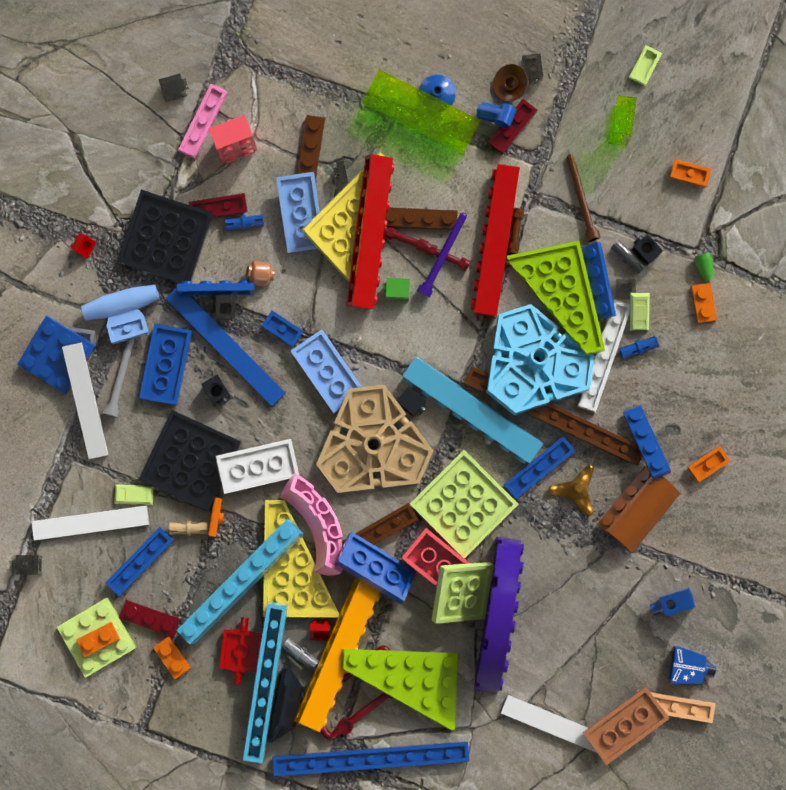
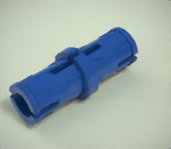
M263 214L248 217L242 215L241 218L225 219L226 231L248 230L251 227L264 226Z
M653 336L642 341L636 340L631 345L619 348V352L624 360L658 348L659 343L657 337Z

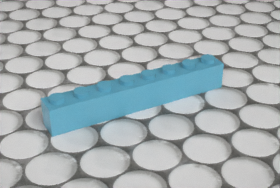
M418 356L414 358L403 374L407 384L412 387L416 385L422 389L420 392L428 398L431 396L437 400L436 403L440 407L451 409L453 411L452 414L456 418L467 420L469 422L468 426L472 429L483 431L485 433L483 436L488 440L499 442L501 444L499 447L504 451L515 453V458L524 464L528 462L530 464L542 447L543 442Z
M286 520L176 631L189 644H196L282 558L304 533L291 520Z
M267 603L243 756L244 761L263 763L287 616V604Z

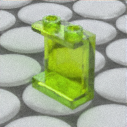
M621 95L617 97L616 106L613 105L608 144L628 145L633 133L637 97Z

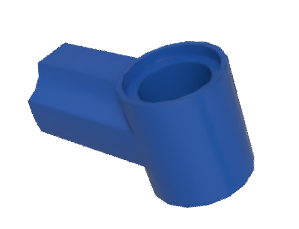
M482 102L477 107L478 119L494 122L499 127L505 129L510 127L517 112L513 106L505 103L498 106Z

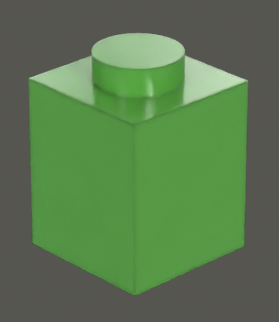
M387 278V283H383L382 295H386V300L409 301L410 279Z

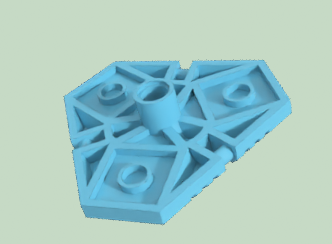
M531 304L499 314L496 323L492 350L494 355L491 358L486 393L513 415L547 405L552 400L556 402L589 391L591 387L594 355H585L566 332L562 335L558 331L560 327ZM554 337L558 342L555 343L551 338ZM534 357H538L541 362L536 361ZM547 388L550 392L548 394H546L545 389Z

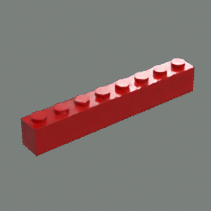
M375 154L365 156L347 307L370 310L374 309V306L377 304L376 289L380 283L378 273L382 266L381 250L385 244L383 234L387 227V220L385 218L390 205L388 195L392 189L390 179L394 172V163L391 157Z
M497 164V168L492 170L491 180L494 181V187H490L488 199L492 200L491 206L486 208L485 217H489L488 225L484 224L482 235L486 236L485 243H481L479 254H483L482 262L478 261L476 272L480 273L479 280H475L473 290L477 291L476 299L472 298L471 310H474L473 315L494 319L497 317L520 167Z

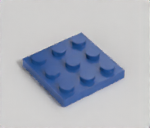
M46 315L17 365L62 393L68 394L71 389V383L62 347L82 342L87 362L97 345Z

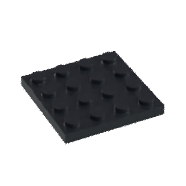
M141 189L117 262L180 283L182 281H192L214 213Z
M171 410L139 480L210 512L214 498L217 497L222 486L215 456L238 451L242 442Z

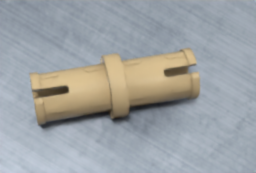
M170 522L169 534H187V536H191V534H208L209 522Z

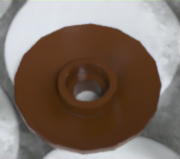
M507 64L501 67L493 79L495 94L504 101L520 99L528 87V77L525 70L516 64ZM515 81V85L512 87L511 83Z

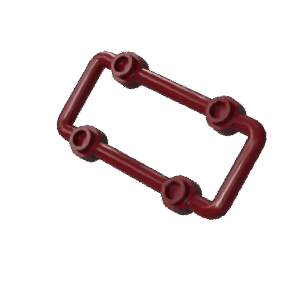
M385 645L379 646L375 649L392 651L388 646ZM349 672L344 674L342 682L345 683L354 675ZM383 692L349 719H341L337 728L332 732L326 726L320 732L328 740H334L341 734H349L353 730L354 724L388 698L393 699V697Z

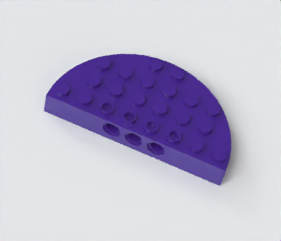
M497 536L493 561L494 568L474 690L495 694L498 691H502L503 672L507 673L509 661L506 660V656L511 650L512 641H509L510 633L515 632L516 621H513V614L518 612L519 601H515L516 594H519L521 582H518L519 574H522L524 562H520L524 544H521V540Z

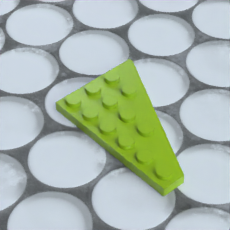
M580 241L507 256L508 263L585 355L605 351Z
M343 649V670L355 675L357 678L369 683L449 730H455L458 653Z

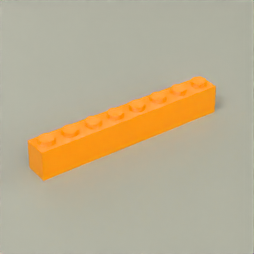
M357 577L353 581L294 719V722L318 732L325 727L327 723L326 716L335 704V695L342 688L343 676L348 673L342 669L343 649H358L357 643L365 634L366 622L373 615L374 610L372 608L374 603L381 596L380 591Z

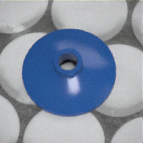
M437 74L427 77L419 88L421 103L431 111L439 112L448 109L456 98L454 83L444 75ZM439 88L441 93L436 94L434 90Z

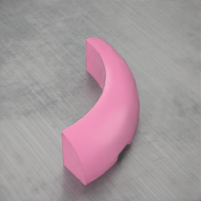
M294 474L286 483L280 498L291 504L303 516L312 532L316 547L314 572L327 576L338 575L342 573V568L335 564L342 550L341 539L343 536L337 517L327 500L314 490V486L301 476Z

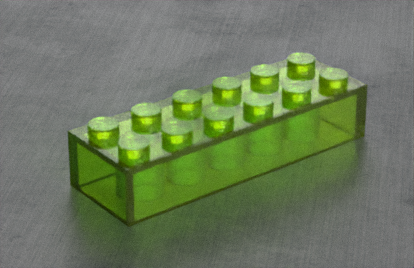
M381 69L378 70L362 102L369 109L463 157L481 124V120Z

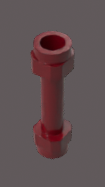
M386 227L383 237L388 240L395 239L416 247V250L425 252L429 243L422 238L417 240L395 232V229L392 227Z
M429 243L425 254L430 257H438L441 250L437 249L438 246ZM448 254L445 261L457 265L458 269L462 271H467L471 262L464 257L460 259L451 254Z

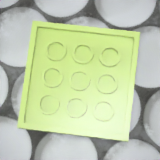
M465 450L410 503L429 525L464 559L519 505Z

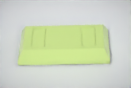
M645 45L629 78L646 86L662 53Z
M630 293V331L649 330L650 293Z
M115 484L114 504L153 505L154 486Z

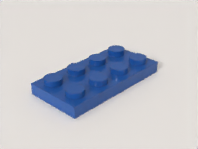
M154 323L139 395L140 399L178 406L192 330Z
M353 532L348 534L335 564L400 604L405 601L416 573L414 569Z

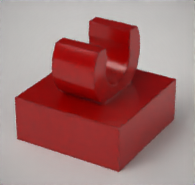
M79 233V235L74 237L76 238L74 245H70L71 250L88 259L96 242L88 236Z
M314 618L313 624H310V640L328 641L330 637V624H328L327 619H324V624H317V618Z

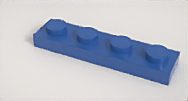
M601 242L583 246L581 249L598 321L616 316Z
M228 280L219 281V283L201 281L196 284H192V281H182L181 284H177V296L254 295V283H250L249 280H240L238 283H231Z
M641 405L624 411L623 416L652 479L670 474L671 469Z
M564 436L561 437L507 481L504 486L516 500L574 453L575 449Z
M159 527L108 579L106 584L118 596H121L174 540Z

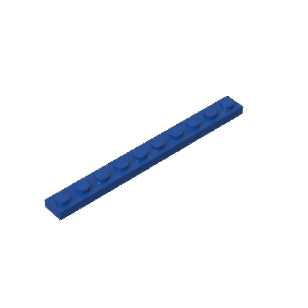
M468 741L279 755L273 756L274 776L470 762Z

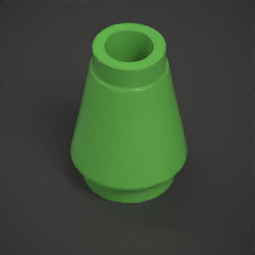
M710 252L695 256L696 261L694 262L703 282L714 279L713 256H710Z

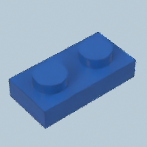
M273 310L261 325L293 348L304 333L303 330Z

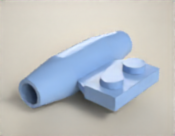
M156 285L132 287L101 296L81 306L86 321L108 318L106 326L113 345L149 334L145 316L139 309L159 300V294Z

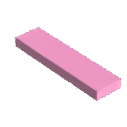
M210 84L178 152L196 160L209 133L208 128L212 127L228 94L227 91Z

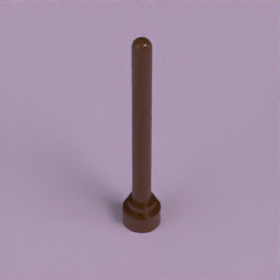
M572 154L567 155V162L586 225L584 236L586 242L596 241L601 238L600 232L593 225L575 158Z

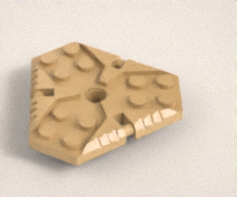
M384 384L348 389L335 419V427L330 431L316 465L337 493L375 489L374 486L381 485L384 488L418 484L421 481L433 449L413 422L406 418L405 415L407 414ZM399 420L403 426L397 430L394 423ZM342 427L349 429L346 436L340 434ZM371 439H376L379 442V446L375 450L368 447V441ZM373 472H380L381 478L373 479Z

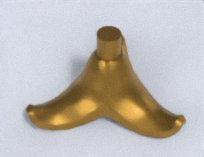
M587 465L572 481L549 486V493L572 499L586 516L592 515L593 509L588 494V487L594 467Z

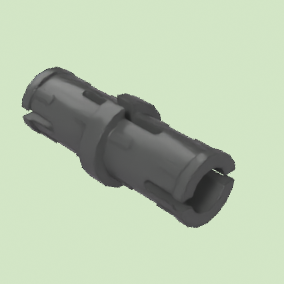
M618 239L615 243L621 249L614 244L611 249L623 258L622 261L631 265L638 274L641 273L643 270L637 264L643 269L647 264L635 255V251L629 250Z

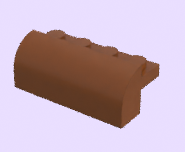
M644 466L598 522L597 526L613 537L618 544L633 553L677 499L680 492L663 476L653 480L648 468Z

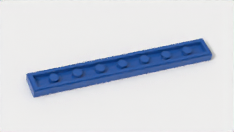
M176 288L166 297L171 305L271 406L276 404L286 394L191 296H177Z

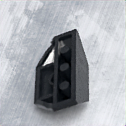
M289 664L283 665L268 741L270 743H273L296 727L297 722H294V719L306 692H303V685Z

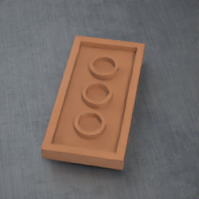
M644 686L582 733L607 765L670 718L648 688Z

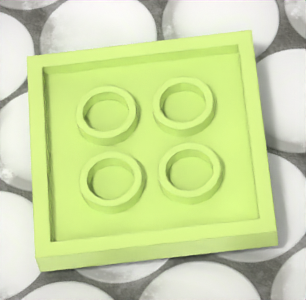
M490 562L440 566L432 621L437 624L485 619L494 565Z
M108 597L57 627L85 678L137 648ZM112 622L120 640L84 657L76 639Z

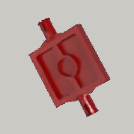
M241 617L240 629H224L219 668L229 669L234 672L233 684H241L242 673L248 671L257 672L263 633L248 630L249 618Z

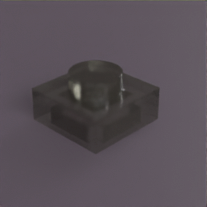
M344 160L336 162L337 168H333L335 178L340 179L341 184L348 183Z
M616 279V300L630 299V293H636L635 279Z

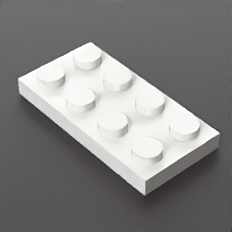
M291 439L215 456L224 494L290 479L294 474L299 475Z

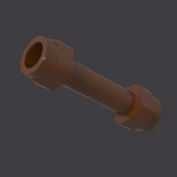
M521 208L513 209L512 219L514 220L511 241L508 243L507 248L508 254H517L519 252L520 225L525 211Z

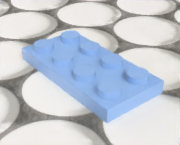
M314 172L276 177L287 253L318 249L301 231L320 212Z
M320 330L291 350V353L333 414L340 410L349 388L362 387L323 330Z

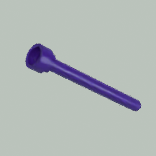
M462 212L459 215L428 278L422 285H419L417 292L429 298L433 293L432 284L467 218L466 213Z

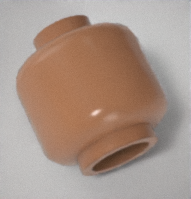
M254 260L251 264H248L246 279L250 283L265 287L270 281L274 280L275 270H272L270 263Z

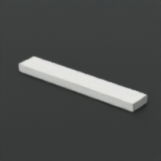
M615 299L613 302L616 316L606 320L602 332L605 351L595 353L591 387L589 391L581 393L577 405L578 408L592 413H596L630 313V304Z
M82 342L63 346L64 358L88 458L108 455V450Z
M147 506L32 521L33 538L35 541L150 525Z
M507 695L501 714L596 752L582 733L588 727Z

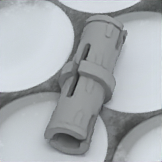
M290 638L282 646V649L295 658L294 660L300 661L311 671L319 663V660L310 655L306 648H301Z

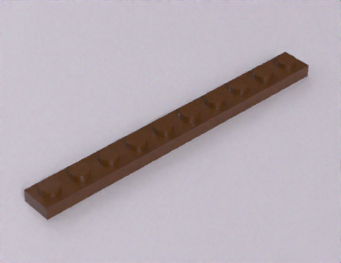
M471 366L463 384L491 397L486 393L489 374ZM551 403L523 412L634 466H638L642 458L637 444Z

